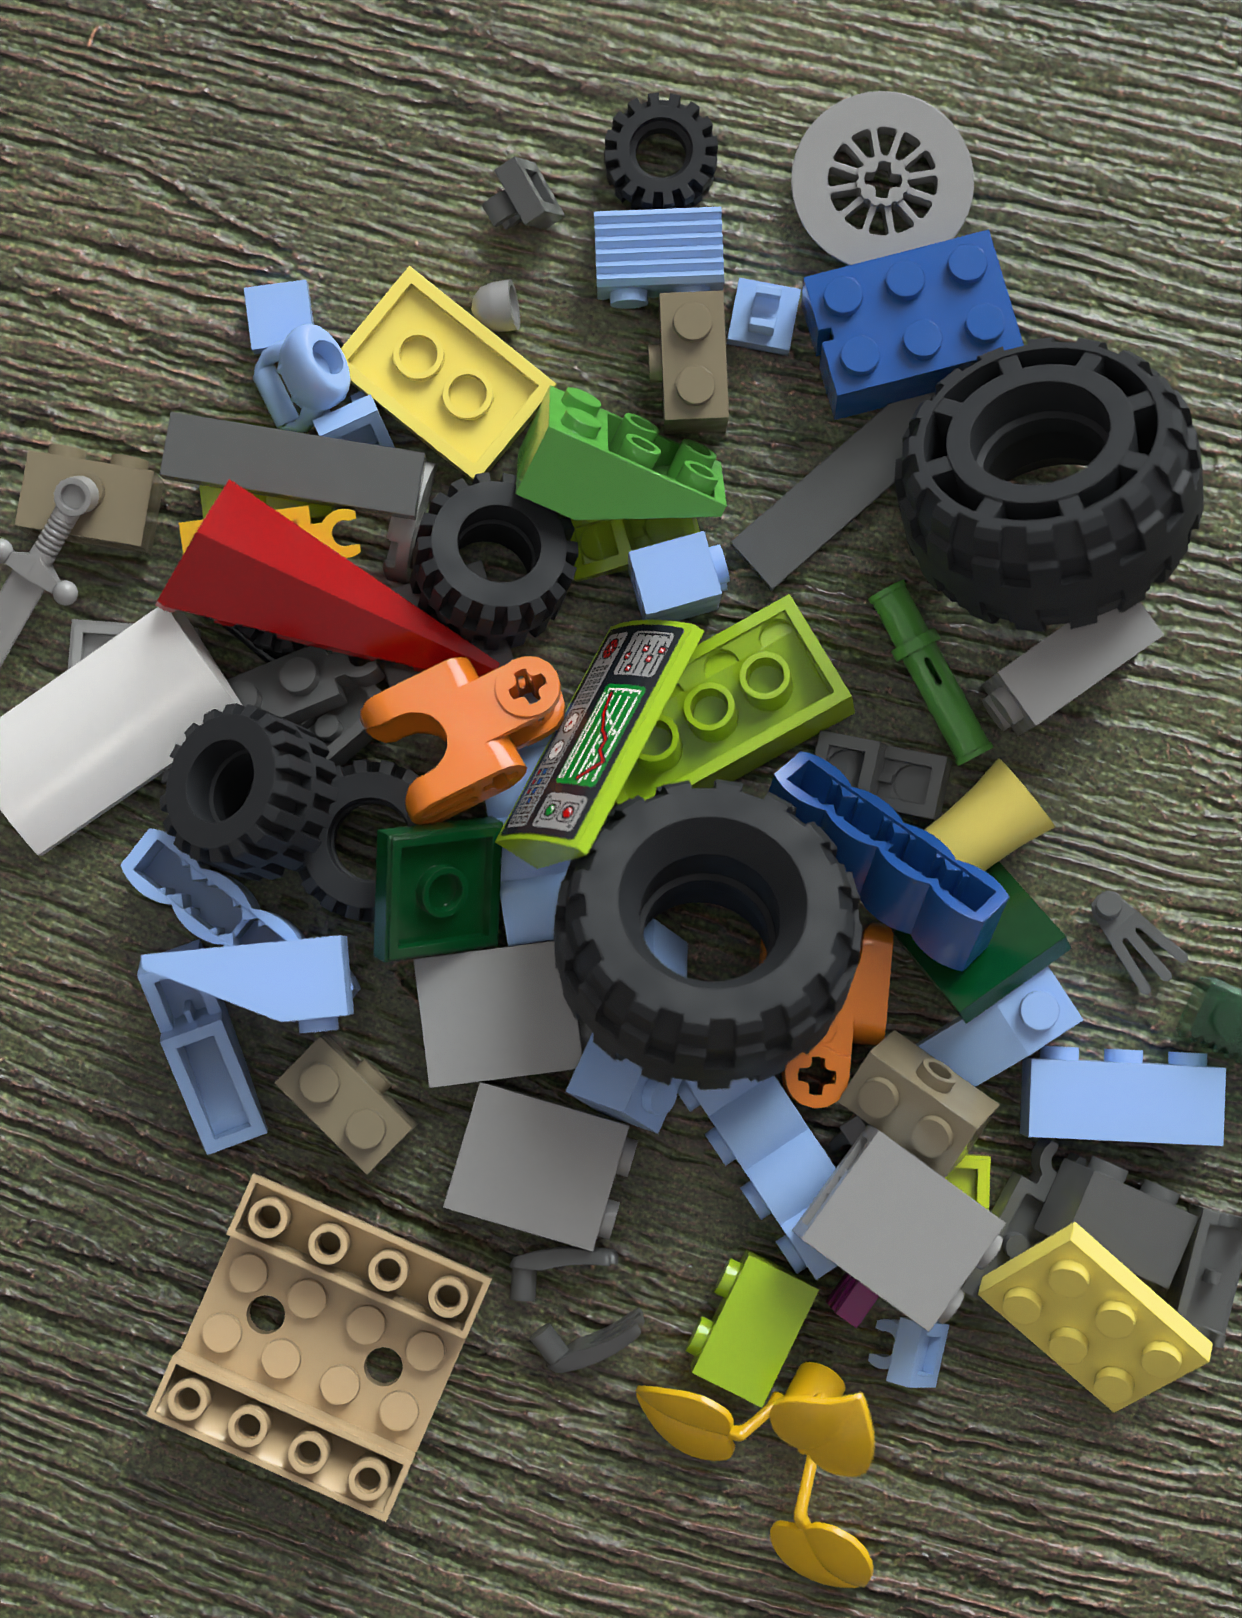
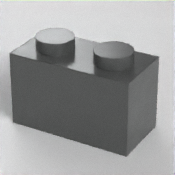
M1092 1156L1088 1167L1064 1158L1033 1229L1050 1237L1076 1222L1133 1274L1169 1289L1199 1217L1176 1207L1180 1194L1144 1179L1140 1190L1124 1184L1129 1171Z

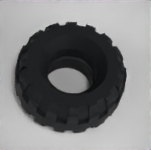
M1055 337L1027 340L1028 345L1004 350L1002 346L977 356V363L963 371L959 368L953 370L935 385V395L930 398L931 401L924 400L919 403L902 437V457L895 459V488L912 556H916L923 576L938 592L942 591L951 602H957L958 606L968 610L970 615L990 624H995L999 619H1004L1014 623L1017 630L1044 632L1046 625L1070 623V628L1074 629L1098 623L1097 616L1116 608L1120 613H1123L1146 599V592L1151 589L1153 582L1158 584L1166 582L1180 564V560L1188 552L1192 531L1199 529L1204 508L1203 467L1196 429H1194L1188 405L1178 390L1171 388L1165 377L1160 376V373L1150 368L1149 362L1127 350H1122L1119 354L1109 351L1106 342L1077 338L1076 343L1055 342ZM1057 465L1087 466L1070 477L1051 483L1022 485L1008 482L1022 474L1044 467Z
M716 779L713 788H692L690 781L686 780L657 787L655 796L646 800L638 795L633 799L629 798L609 812L588 854L571 859L565 877L561 880L554 919L555 966L561 979L563 996L575 1020L579 1018L583 1020L584 1024L593 1033V1042L615 1061L618 1059L622 1062L624 1059H628L642 1067L641 1076L667 1085L671 1084L672 1078L697 1082L699 1090L729 1089L731 1081L748 1078L750 1081L757 1080V1082H760L783 1072L788 1062L803 1052L808 1055L827 1035L830 1026L846 1001L858 965L863 925H860L858 907L860 897L852 872H846L844 864H840L836 859L838 847L815 822L805 825L795 817L797 808L770 792H768L765 799L743 793V783ZM687 903H710L730 909L746 919L758 932L765 945L767 954L765 960L757 968L741 977L722 982L698 981L677 974L662 964L649 949L643 937V931L652 919L667 909Z

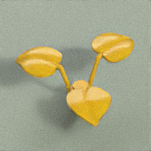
M805 1362L798 1367L785 1394L774 1391L767 1404L742 1425H733L734 1421L731 1413L725 1407L707 1397L683 1390L655 1386H637L635 1390L637 1400L657 1432L676 1449L703 1460L724 1461L729 1459L735 1451L734 1441H744L770 1418L771 1425L776 1434L784 1442L797 1448L800 1454L807 1455L794 1510L795 1523L782 1520L773 1523L770 1529V1540L774 1550L792 1570L812 1581L832 1587L865 1588L873 1575L874 1565L863 1544L851 1534L834 1525L822 1522L811 1523L807 1513L817 1465L835 1475L856 1477L865 1474L872 1463L874 1456V1432L863 1393L843 1396L846 1388L845 1383L835 1371L819 1363Z

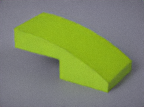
M697 518L571 519L575 528L571 541L578 542V558L574 565L576 567L574 579L575 581H583L628 570V552L700 532Z

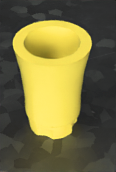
M998 758L961 799L924 830L943 842L956 860L972 864L986 871L1022 845L1052 830L1055 826L1022 782Z

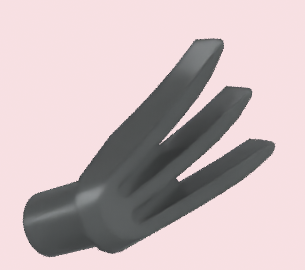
M1105 891L1095 898L1091 908L1092 914L1142 994L1148 995L1151 992V987L1125 947L1123 939L1129 941L1163 981H1170L1172 973L1136 933L1135 930L1137 928L1147 934L1180 963L1187 962L1188 954L1123 900L1117 892Z
M560 1246L536 1250L514 1257L509 1263V1267L512 1268L510 1300L535 1301L537 1270L543 1271L569 1265L611 1266V1264H618L619 1255L617 1251L609 1248L594 1246L593 1251H589L576 1246Z
M637 1307L613 1324L594 1333L577 1338L569 1345L564 1343L550 1323L536 1330L529 1339L546 1360L547 1364L545 1366L554 1373L574 1371L598 1363L621 1351L640 1336V1329L645 1323L644 1314L640 1307Z

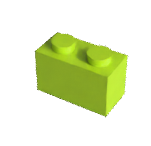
M748 1249L745 1250L740 1262L729 1258L713 1292L723 1298L712 1320L701 1316L685 1349L686 1352L694 1355L690 1363L692 1373L762 1408L819 1292L817 1285Z

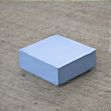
M307 280L244 288L251 348L254 354H261L263 350L276 341L284 340L298 326L303 324L314 325Z

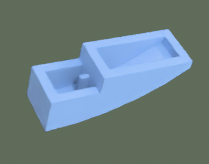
M200 939L162 953L204 948ZM140 960L137 977L161 1032V1046L206 1154L209 1155L267 1134L268 1128L224 1000L142 969Z

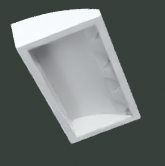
M157 607L0 717V810L37 855L43 856L162 774L164 770L169 769L173 762L170 754L175 745L181 746L186 740L184 732L193 723L203 724L204 714L213 709L223 712L227 704L238 703L242 705L183 611L177 610L172 613Z

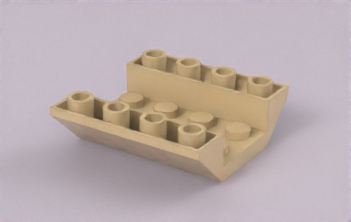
M254 1173L226 1233L230 1238L181 1349L172 1356L146 1416L386 1522L492 1278ZM267 1295L281 1302L285 1310V1319L281 1327L272 1331H264L255 1326L250 1316L251 1304L255 1298ZM386 1347L394 1350L400 1356L403 1369L397 1379L392 1382L383 1383L371 1377L367 1370L366 1362L369 1353L373 1350Z

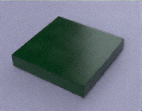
M488 816L377 830L374 956L385 963L498 946L502 846L495 843L503 827V821Z
M999 861L985 872L1001 884L1007 892L1009 899L988 947L964 971L949 968L932 959L915 943L911 934L898 930L894 932L900 945L966 1024L1072 949L1064 933Z

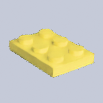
M408 266L341 348L349 366L350 383L366 396L371 394L374 403L472 482L475 474L490 472L531 422L549 386L557 388V384L411 266Z
M1073 1222L982 1277L978 1295L1114 1413L1210 1362L1213 1343L1076 1222Z

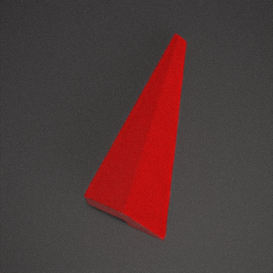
M230 479L197 529L155 606L163 611L174 613L180 610L213 618L214 623L230 627L238 624L275 633L277 638L371 661L379 658L412 666L414 671L423 672L441 662L457 657L468 658L479 677L500 666L499 662Z

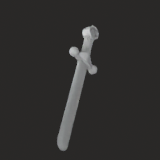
M74 476L60 481L54 491L56 506L51 514V518L48 519V523L45 524L30 552L13 551L9 541L0 539V564L5 563L12 568L11 573L0 590V667L45 590L53 593L54 600L64 606L73 604L77 599V587L73 582L61 581L53 563L80 515L91 512L97 506L99 490L90 478Z

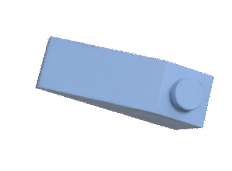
M652 919L643 931V937L649 949L670 970L687 977L688 943L656 919ZM592 1033L566 1092L601 1114L658 1134L667 1113L672 1109L676 1101L677 1091L682 1079L672 1078L671 1084L667 1085L641 1076L642 1067L628 1059H624L622 1062L618 1059L615 1061L593 1042Z
M340 935L141 955L142 969L280 1022L298 1020L299 1033L339 1030L338 1016L354 1015L347 936Z
M1047 966L966 1024L958 1016L915 1045L946 1064L953 1072L976 1087L1042 1048L1083 1021V1018L1049 966Z

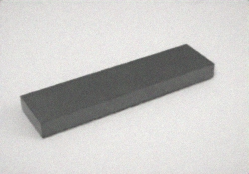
M934 392L888 404L730 542V546L771 592L895 484V459L902 457V437L919 403L924 400L931 401L930 398L935 395Z
M171 412L159 475L165 480L221 489L224 488L230 479L252 494L416 520L427 457L422 452Z

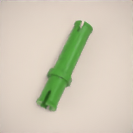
M903 579L872 595L868 600L875 607L896 647L891 651L896 662L903 660L929 712L956 759L957 766H960L994 748V746L987 739L962 688L956 681L936 641L941 639L935 627L929 630Z

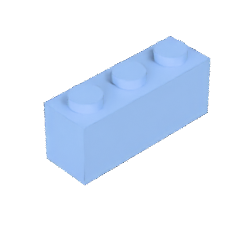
M1043 1046L1040 1048V1058L1026 1057L1022 1061L1020 1134L1040 1138L1224 1146L1226 1068L1207 1066V1053L1168 1052V1064L1143 1063V1050L1104 1049V1061L1079 1060V1047Z

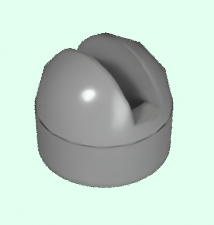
M511 279L495 281L480 287L472 300L471 311L474 318L492 332L518 330L520 328V309L513 281Z

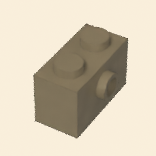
M719 290L659 293L660 344H648L649 382L661 383L664 434L726 432L729 421L724 292Z
M49 444L48 453L28 450L15 519L16 527L27 535L38 537L45 524L48 523V519L51 518V514L56 506L54 502L56 486L66 478L85 476L96 484L99 490V500L97 506L91 512L80 515L65 541L145 555L152 554L164 481L155 471L148 470L149 461L120 454H112L110 463L86 460L87 451L62 444Z
M896 1030L891 1032L868 1053L838 1100L843 1106L881 1131L943 1178H946L969 1153L1000 1106L999 1103L953 1072L946 1064L932 1057Z
M329 1035L320 1036L275 1082L366 1175L374 1170L418 1125L386 1093L392 1086L390 1081L366 1058L357 1064Z

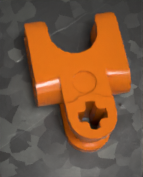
M523 656L513 659L508 664L481 677L478 676L468 658L457 657L441 662L374 695L365 702L360 713V721L365 731L371 737L384 743L397 742L415 733L435 735L447 743L444 757L437 767L425 775L416 778L407 790L405 809L412 822L422 825L443 822L519 782L526 774L527 767L518 750L530 746L558 730L564 720L566 706L557 671L549 662L539 657ZM532 693L539 701L529 704L528 700L522 696Z
M874 921L862 932L859 960L846 1001L830 1026L827 1035L808 1055L804 1052L788 1062L785 1070L781 1072L783 1087L788 1096L798 1104L811 1108H824L837 1102L847 1088L850 1079L852 1044L877 1046L885 1037L894 934L891 927L882 922ZM762 939L759 965L765 960L767 954ZM812 1057L821 1058V1068L831 1071L832 1076L830 1083L819 1085L817 1094H809V1084L798 1080L799 1068L810 1067Z

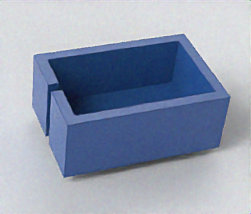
M989 229L803 277L801 306L815 355L820 356L819 369L834 420L884 408L890 403L935 393V385L953 370L959 368L963 371L977 363V356L1002 346L1004 350L1024 346Z

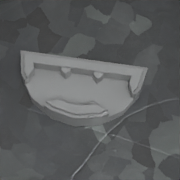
M426 461L416 520L391 516L387 539L391 541L387 559L383 562V572L386 575V580L408 584L411 573L409 568L411 555L424 512L426 513L438 468L437 463Z

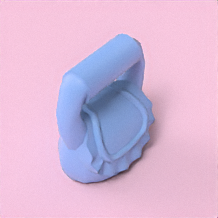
M303 324L296 327L284 340L276 341L263 350L255 365L253 380L277 429L299 433L308 432L315 426L312 420L321 417L325 410H329L343 401L349 391L351 382L349 366L338 343L327 331L313 324ZM276 362H278L277 369L274 366ZM279 374H281V376H282V378H283V380H284V382H285V385H286L288 391H289L290 394H291V397L289 396V394H288V392H287V390H286V388H285V386H284V384H283V382H282V380H281ZM292 402L301 408L300 415H298Z

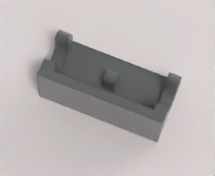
M1189 1203L1187 1212L1198 1216L1199 1219L1170 1287L1167 1289L1165 1302L1213 1343L1212 1346L1224 1348L1227 1336L1225 1333L1242 1270V1217Z

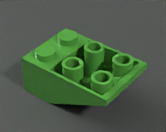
M551 385L549 386L518 450L517 495L573 520L722 516L727 506L721 462L716 460L717 456L711 449L690 439H683L680 444L658 434L659 429L656 425L641 416L626 413L622 418L600 408L602 404L597 398L581 389L568 387L564 392Z

